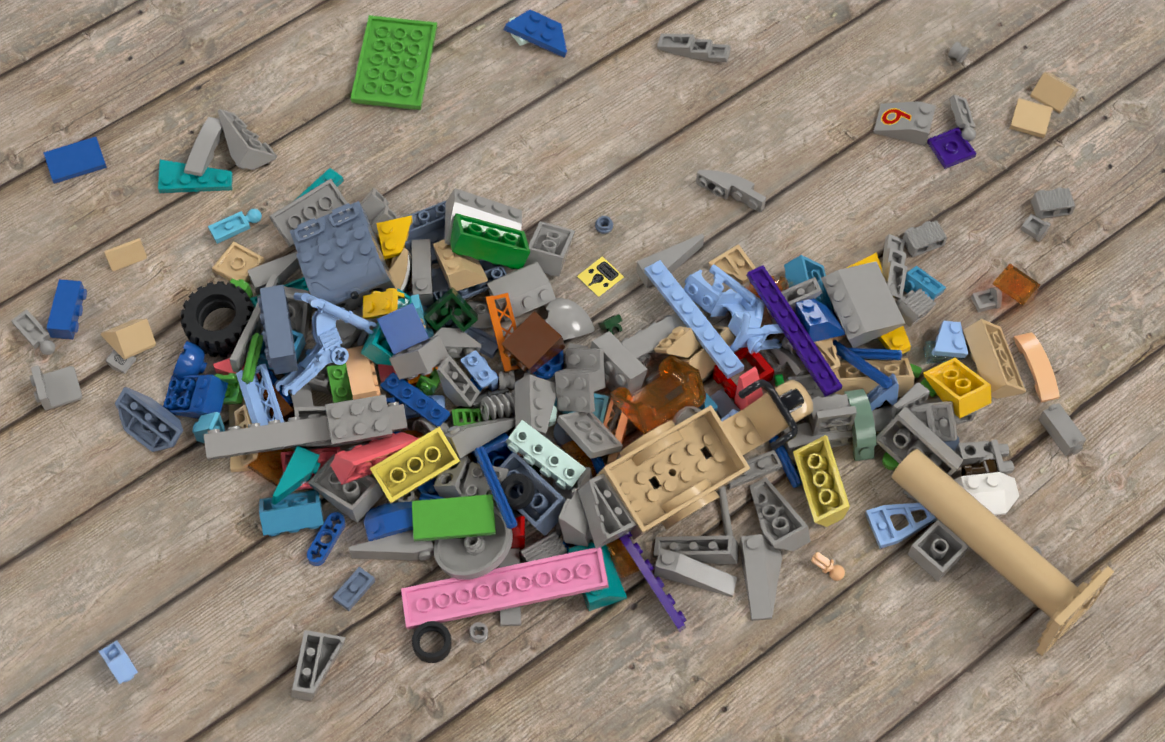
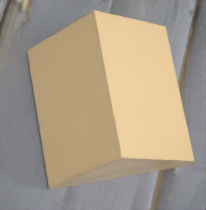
M1044 72L1030 96L1044 105L1052 107L1054 111L1061 113L1079 89L1049 72Z
M147 318L134 319L101 333V336L124 360L156 346Z

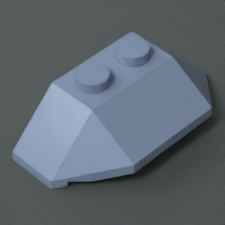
M128 387L123 388L115 405L119 411L124 431L151 452L174 447L183 432L180 419L151 397Z

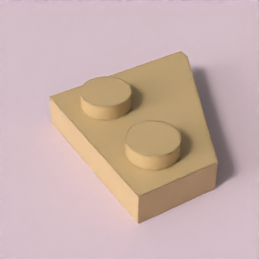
M739 244L709 262L710 267L715 264L734 280L742 284L749 281L746 276L747 272L756 268Z

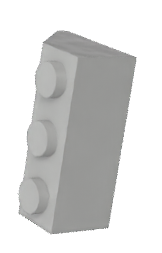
M538 262L486 283L491 296L508 293L514 318L556 300L551 284ZM506 299L495 300L496 308L503 312L507 306ZM504 315L502 317V320L504 321L510 320L508 317Z

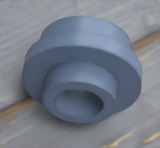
M601 216L596 220L595 228L599 233H609L613 229V221L608 216Z

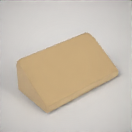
M140 238L104 251L112 271L147 259Z

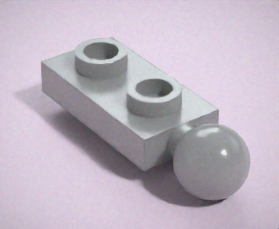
M953 95L949 99L956 124L959 128L964 129L962 131L963 139L970 142L975 139L976 131L974 130L975 125L967 99Z
M25 310L11 320L13 325L34 348L40 346V351L44 355L54 353L55 344L48 340L51 338L49 333L28 310Z

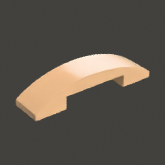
M1032 332L1014 336L1013 339L1019 353L1024 354L1036 382L1034 387L1041 403L1059 399V390L1052 366L1039 340Z

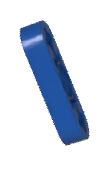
M334 512L327 517L324 525L308 549L307 558L311 565L320 566L326 561L343 532L346 523L341 513ZM339 519L340 524H336L333 528L332 521ZM324 535L332 537L329 543L321 542V538ZM319 546H320V547H321V550H320V552H319V553H320V558H319V557H316L315 559H313V555H312V554L316 555V554L318 553V551H319Z

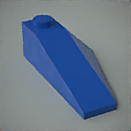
M412 501L385 503L370 509L364 519L368 541L413 530Z

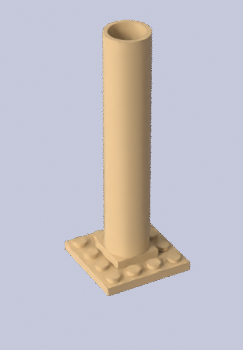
M919 449L912 451L899 464L892 475V479L1050 617L1047 628L1037 641L1039 646L1036 651L1041 656L1094 605L1114 573L1110 567H1107L1103 572L1099 569L1088 584L1082 582L1077 587Z

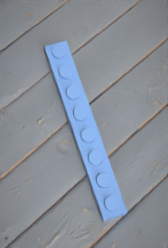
M661 260L644 268L645 274L687 328L692 329L698 342L727 379L743 371L744 365Z

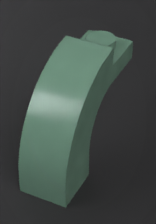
M864 389L844 391V394H847L850 407L855 406L857 411L852 426L853 458L855 461L873 459L874 446H876V431L869 399Z

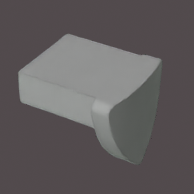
M1031 214L1020 230L1040 242L1049 231L1051 223L1044 222Z
M992 287L988 290L972 293L971 298L978 313L1001 307L1002 290L1000 287Z

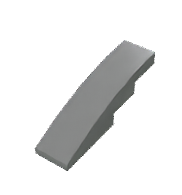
M661 34L657 49L665 52L712 62L727 63L731 51L730 45L713 44L710 39H695L694 34Z
M207 118L193 145L184 173L198 176L204 174L214 158V150L220 142V134L223 131L220 119Z
M888 234L885 237L882 274L893 298L899 300L903 297L907 266H904L906 253L903 252L905 240Z

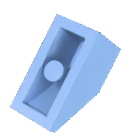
M117 640L99 651L119 684L130 681L138 673Z

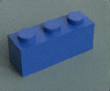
M59 279L46 328L51 338L73 340L75 333L78 332V319L83 313L82 303L87 297V290L84 289L81 281Z

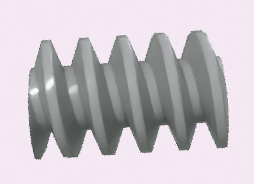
M515 391L498 394L497 396L483 397L480 404L483 420L488 421L489 415L494 420L496 419V414L498 418H503V412L506 417H510V411L515 416Z

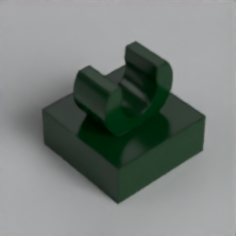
M616 314L598 324L601 330L607 329V332L610 331L614 335L612 332L613 327L618 332H621L622 326L618 323L623 320L620 314Z

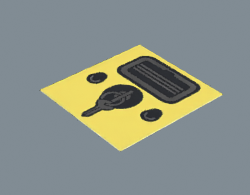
M604 257L598 259L577 276L598 297L624 278Z

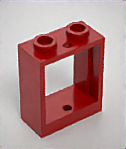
M743 347L734 353L739 360L745 358L753 368L757 369L760 380L769 382L773 379L774 369L759 352L750 354L748 348ZM714 365V380L724 387L725 393L729 398L735 400L737 385L731 378L727 379L719 367Z

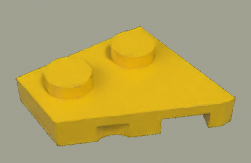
M412 216L376 223L384 259L399 256L405 248L410 225L413 222Z

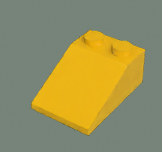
M956 358L923 372L924 377L942 402H953L954 414L958 418H962L992 403L991 384Z

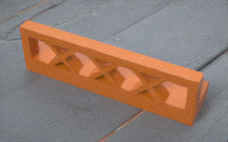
M504 293L486 297V302L504 372L520 369L517 365L511 367L509 358L503 353L502 343L508 334H512L510 332L512 327L513 331L517 329L509 295ZM506 299L507 306L503 312L496 308L495 300ZM503 315L511 319L512 324L508 330L501 327L500 320Z

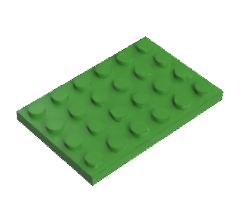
M369 15L352 89L351 103L421 110L437 32V22Z

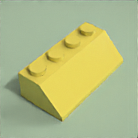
M438 427L370 469L390 503H393L461 461L441 428Z
M825 435L793 451L814 522L828 527L844 519L850 505L828 436Z

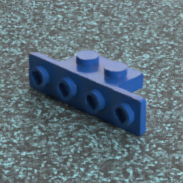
M394 372L381 384L382 389L437 428L450 416V412L439 405L432 397H428L419 388L412 386L404 379L399 380Z

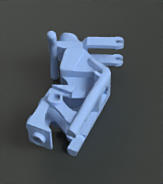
M715 264L709 270L714 275L712 286L702 277V270L690 274L686 278L684 291L704 311L710 313V317L725 316L727 311L731 312L732 318L728 327L736 336L733 344L729 346L733 352L741 347H747L750 354L758 353L760 350L781 348L782 343H779L780 340H765L769 334L783 333L778 324L761 327L765 309L764 302ZM724 282L732 289L722 292L724 289L722 283Z

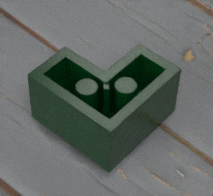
M452 287L424 311V318L436 331L452 319L464 333L478 321V314Z

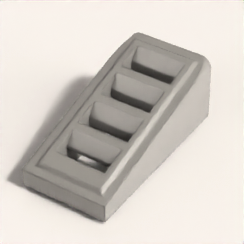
M919 382L916 383L894 404L891 417L894 418L904 407L910 410L911 407L927 401L930 391Z

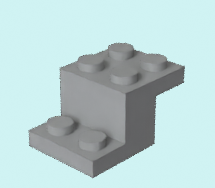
M568 348L566 349L567 368L555 372L557 411L594 412V391L605 388L603 349Z
M833 394L830 397L821 398L818 396L812 398L813 412L804 417V421L809 420L813 436L851 431L857 411L855 406L850 407L847 394Z

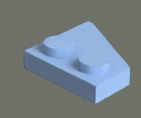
M943 321L935 340L936 344L932 350V355L965 358L968 355L961 322Z

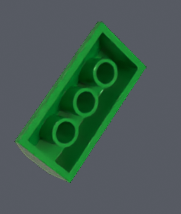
M455 213L450 238L452 252L461 256H470L476 260L489 261L492 264H501L511 269L524 267L530 254L524 231Z

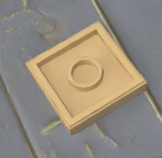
M1018 98L1010 129L1044 138L1053 108Z
M233 242L212 267V271L229 281L231 279H242L249 282L250 278L247 270L262 265L265 260L264 257Z

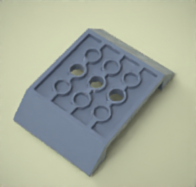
M446 201L408 215L412 216L413 222L410 225L405 249L409 251L411 257L412 240L430 239L432 264H439L433 244L445 240ZM479 260L488 281L457 292L463 299H467L488 290L486 283L507 274L503 266ZM440 267L438 269L432 268L434 303L450 290Z

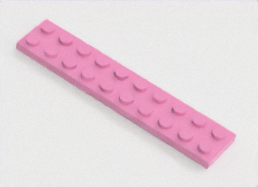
M600 547L598 549L591 548L497 568L475 579L449 578L402 588L401 593L406 628L409 630L417 628L428 621L442 623L609 588L602 548Z

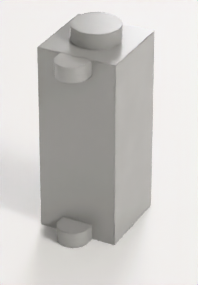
M1060 403L1052 404L1042 412L1039 421L1063 454L1067 456L1071 453L1073 455L1079 453L1083 449L1082 446L1086 439Z

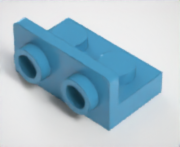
M915 266L906 273L904 285L906 293H909L911 290L916 292L918 289H922L934 301L946 289L944 285L918 266Z

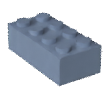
M284 286L260 288L261 296H257L261 310L260 319L264 330L262 333L264 343L266 344L265 354L269 368H273L275 375L298 371L289 306Z
M513 452L500 467L509 469L507 476L520 473L526 475L533 482L535 487L533 500L528 506L518 511L545 536L559 522L558 518L566 499L517 453ZM514 486L510 491L511 498L520 497L523 493V486Z

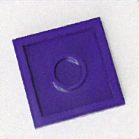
M959 127L927 140V144L944 169L972 159L977 154L971 144L963 139L962 131Z

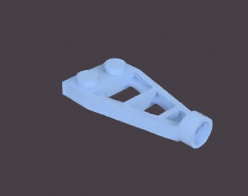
M920 503L883 505L866 510L865 512L880 549L897 544L938 520ZM924 510L927 518L916 523L911 512ZM903 514L906 516L909 524L902 530H895L890 516Z

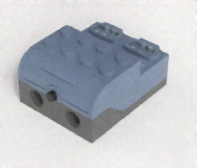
M359 201L353 204L347 203L332 210L330 214L316 220L315 218L308 220L290 231L298 253L296 256L311 295L349 311L363 305V296L370 295L373 291L385 292L388 288H395L369 218Z

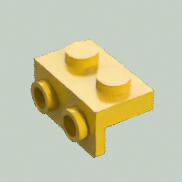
M388 288L385 292L373 291L370 295L363 296V318L367 320L380 318L397 310L398 299L404 298L405 294L398 292L395 288Z

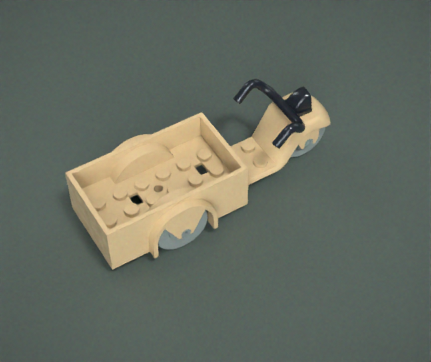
M757 380L738 392L740 398L744 399L761 387L767 393L721 422L712 405L676 426L672 420L666 422L624 448L620 452L621 458L603 467L595 477L603 473L605 474L636 522V525L630 530L633 540L660 524H663L665 529L668 530L680 520L689 517L709 503L719 499L717 490L736 480L750 469L743 455L764 444L789 427L790 432L770 444L771 448L776 450L794 439L798 434L796 422L813 412V402L806 388L796 380L786 381L776 388L766 380ZM705 446L712 456L707 460L700 450ZM654 476L661 486L656 490L649 481Z

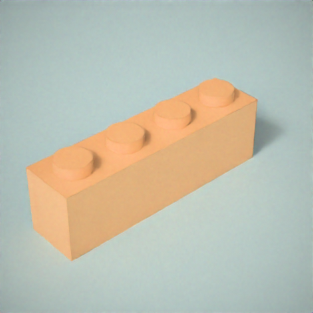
M364 345L346 349L349 354L346 367L353 400L381 395L374 363L361 354Z

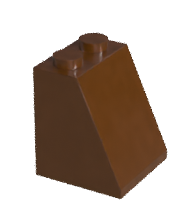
M535 311L502 343L503 353L509 359L514 358L518 362L517 366L523 372L528 371L530 374H533L565 348L562 336Z

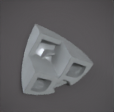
M375 188L360 203L376 234H378L376 223L398 218L396 213L389 209V202Z
M556 298V300L548 304L546 308L548 318L545 321L562 336L563 340L595 331L590 317L577 303L564 298Z

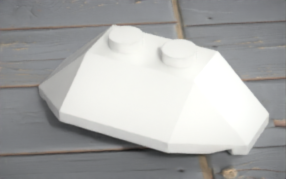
M1001 472L961 476L954 479L995 516L1006 515L1019 498L1015 478Z

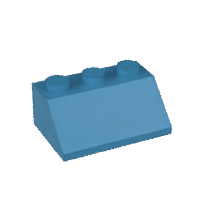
M803 255L784 264L785 277L789 288L815 277L822 290V294L816 300L831 308L834 313L833 304L821 280L822 277L826 276L823 265Z
M316 490L289 494L276 505L271 504L272 497L260 499L259 516L263 535L276 536L280 532L288 531L294 533L303 528L316 529L320 525H324L320 494Z

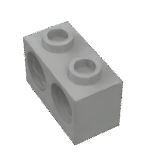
M468 456L459 458L461 462L438 475L434 488L440 497H461L471 463Z

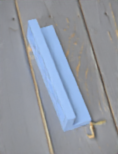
M266 364L257 366L254 380L250 384L242 381L244 370L236 373L252 424L260 423V426L268 425V422L273 420H280V423H283L284 419ZM260 371H261V374H262L261 383L258 381V378H257V375H256V374L259 373ZM264 390H267L268 393L267 401L263 397ZM270 407L274 411L273 418H270L269 415Z

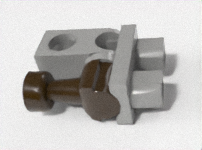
M991 440V442L959 443L954 451L963 459L959 466L961 467L962 476L995 472L1010 474L1014 470L1011 460L1003 461L1002 457L1009 455L1008 444H998L997 440ZM979 463L980 466L972 468L970 464Z

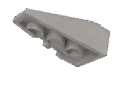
M766 477L749 486L763 535L774 548L795 551L811 542L806 523Z

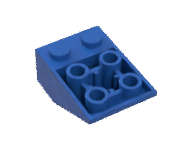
M192 375L181 378L172 376L163 407L173 415L199 419L201 415L213 412L221 413L228 383L214 375Z

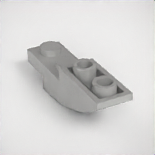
M699 170L697 172L696 183L700 187L713 192L716 196L727 200L731 195L735 200L745 203L753 210L761 212L764 209L766 197L754 191V183L739 176L720 171Z

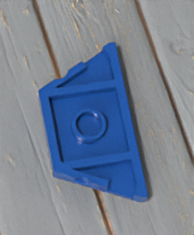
M531 9L506 23L503 29L561 57H565L567 53L562 24Z

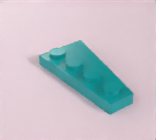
M160 159L159 193L229 191L233 189L232 171L207 167L204 174L198 176L184 173L185 163Z

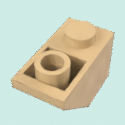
M679 326L674 328L667 338L662 339L659 345L654 348V351L688 358L700 348V345L691 328Z

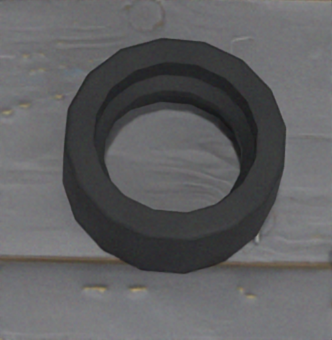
M428 621L419 625L412 636V646L415 655L421 661L427 663H437L444 660L452 648V640L448 628L436 621ZM428 632H438L444 638V645L440 651L427 653L421 649V637Z

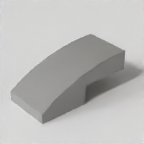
M785 348L773 350L781 365L790 366L796 376L810 374L798 355L791 354L790 350Z

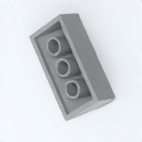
M906 407L876 436V442L899 464L912 451L919 449L951 476L963 461L958 454Z

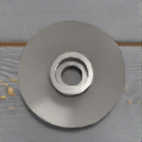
M483 301L468 302L478 314V321L471 327L478 329L492 327L487 303Z

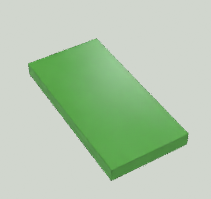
M493 494L412 501L414 542L496 535Z

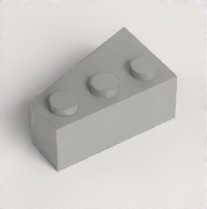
M604 473L590 479L578 491L596 549L626 535L636 525V522Z
M304 630L292 688V698L313 700L342 650L346 637Z

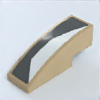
M404 248L389 272L395 288L400 289L406 294L412 277V257L409 251Z

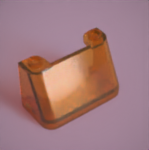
M670 355L660 363L658 368L660 377L632 395L625 387H619L610 394L614 404L645 435L660 425L673 420L676 413L687 406L699 408L705 402L706 393L698 369Z

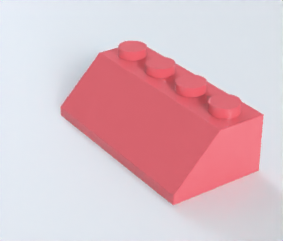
M404 432L392 433V437L372 440L367 445H357L350 451L345 452L343 450L338 452L330 466L341 485L373 474L370 469L371 467L419 438Z

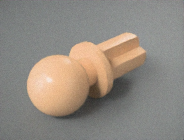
M819 552L812 556V563L821 568L824 574L829 572L831 579L839 581L844 578V568L841 565H833L834 560L827 559Z

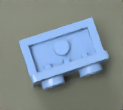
M476 350L461 359L462 365L481 388L488 386L492 392L498 389L499 377L497 373L488 366L486 359L480 356Z

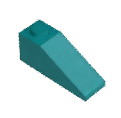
M297 446L272 496L271 504L276 505L309 481L312 474H317L321 463H318L320 455Z

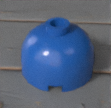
M186 341L183 347L184 351L180 354L174 368L173 377L181 378L198 375L199 373L203 374L207 363L204 362V351L200 346Z

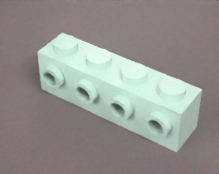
M523 420L506 440L507 447L511 451L522 454L524 456L523 459L528 464H535L540 468L539 471L544 476L552 477L556 480V485L564 490H570L586 469Z

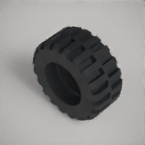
M217 281V284L210 282L205 287H198L197 292H192L188 296L190 298L189 301L185 300L183 304L184 309L181 310L180 315L182 318L181 326L189 341L200 346L204 354L208 353L211 357H216L217 354L220 357H227L228 353H233L255 308L250 297L241 287H236L235 284L230 282L226 285L224 281ZM220 308H230L236 311L233 321L227 327L217 331L203 328L204 321L211 312Z

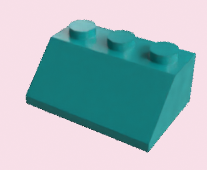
M589 543L588 547L578 545L569 548L568 553L596 547L594 543ZM607 545L601 548L609 588L582 593L588 611L627 599Z

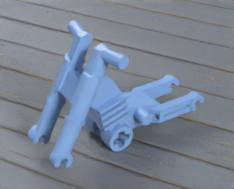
M295 293L293 296L295 300L305 301L318 309L312 316V335L316 345L306 351L307 356L297 365L298 371L289 372L281 380L276 381L274 387L277 391H280L279 387L282 385L283 395L288 396V390H290L292 395H295L327 364L335 363L342 365L347 362L349 354L345 348L340 346L342 340L336 328L337 320L341 319L344 323L354 325L356 328L373 334V331L369 327H376L377 324L353 314L350 310L347 311L343 307H338L308 293Z

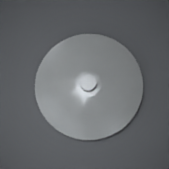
M494 509L496 535L435 540V559L447 575L456 579H475L490 573L503 562L510 551L513 534L512 529L506 527L499 511Z

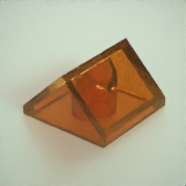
M1009 264L993 282L995 287L1023 306L1035 299L1041 285L1012 264Z

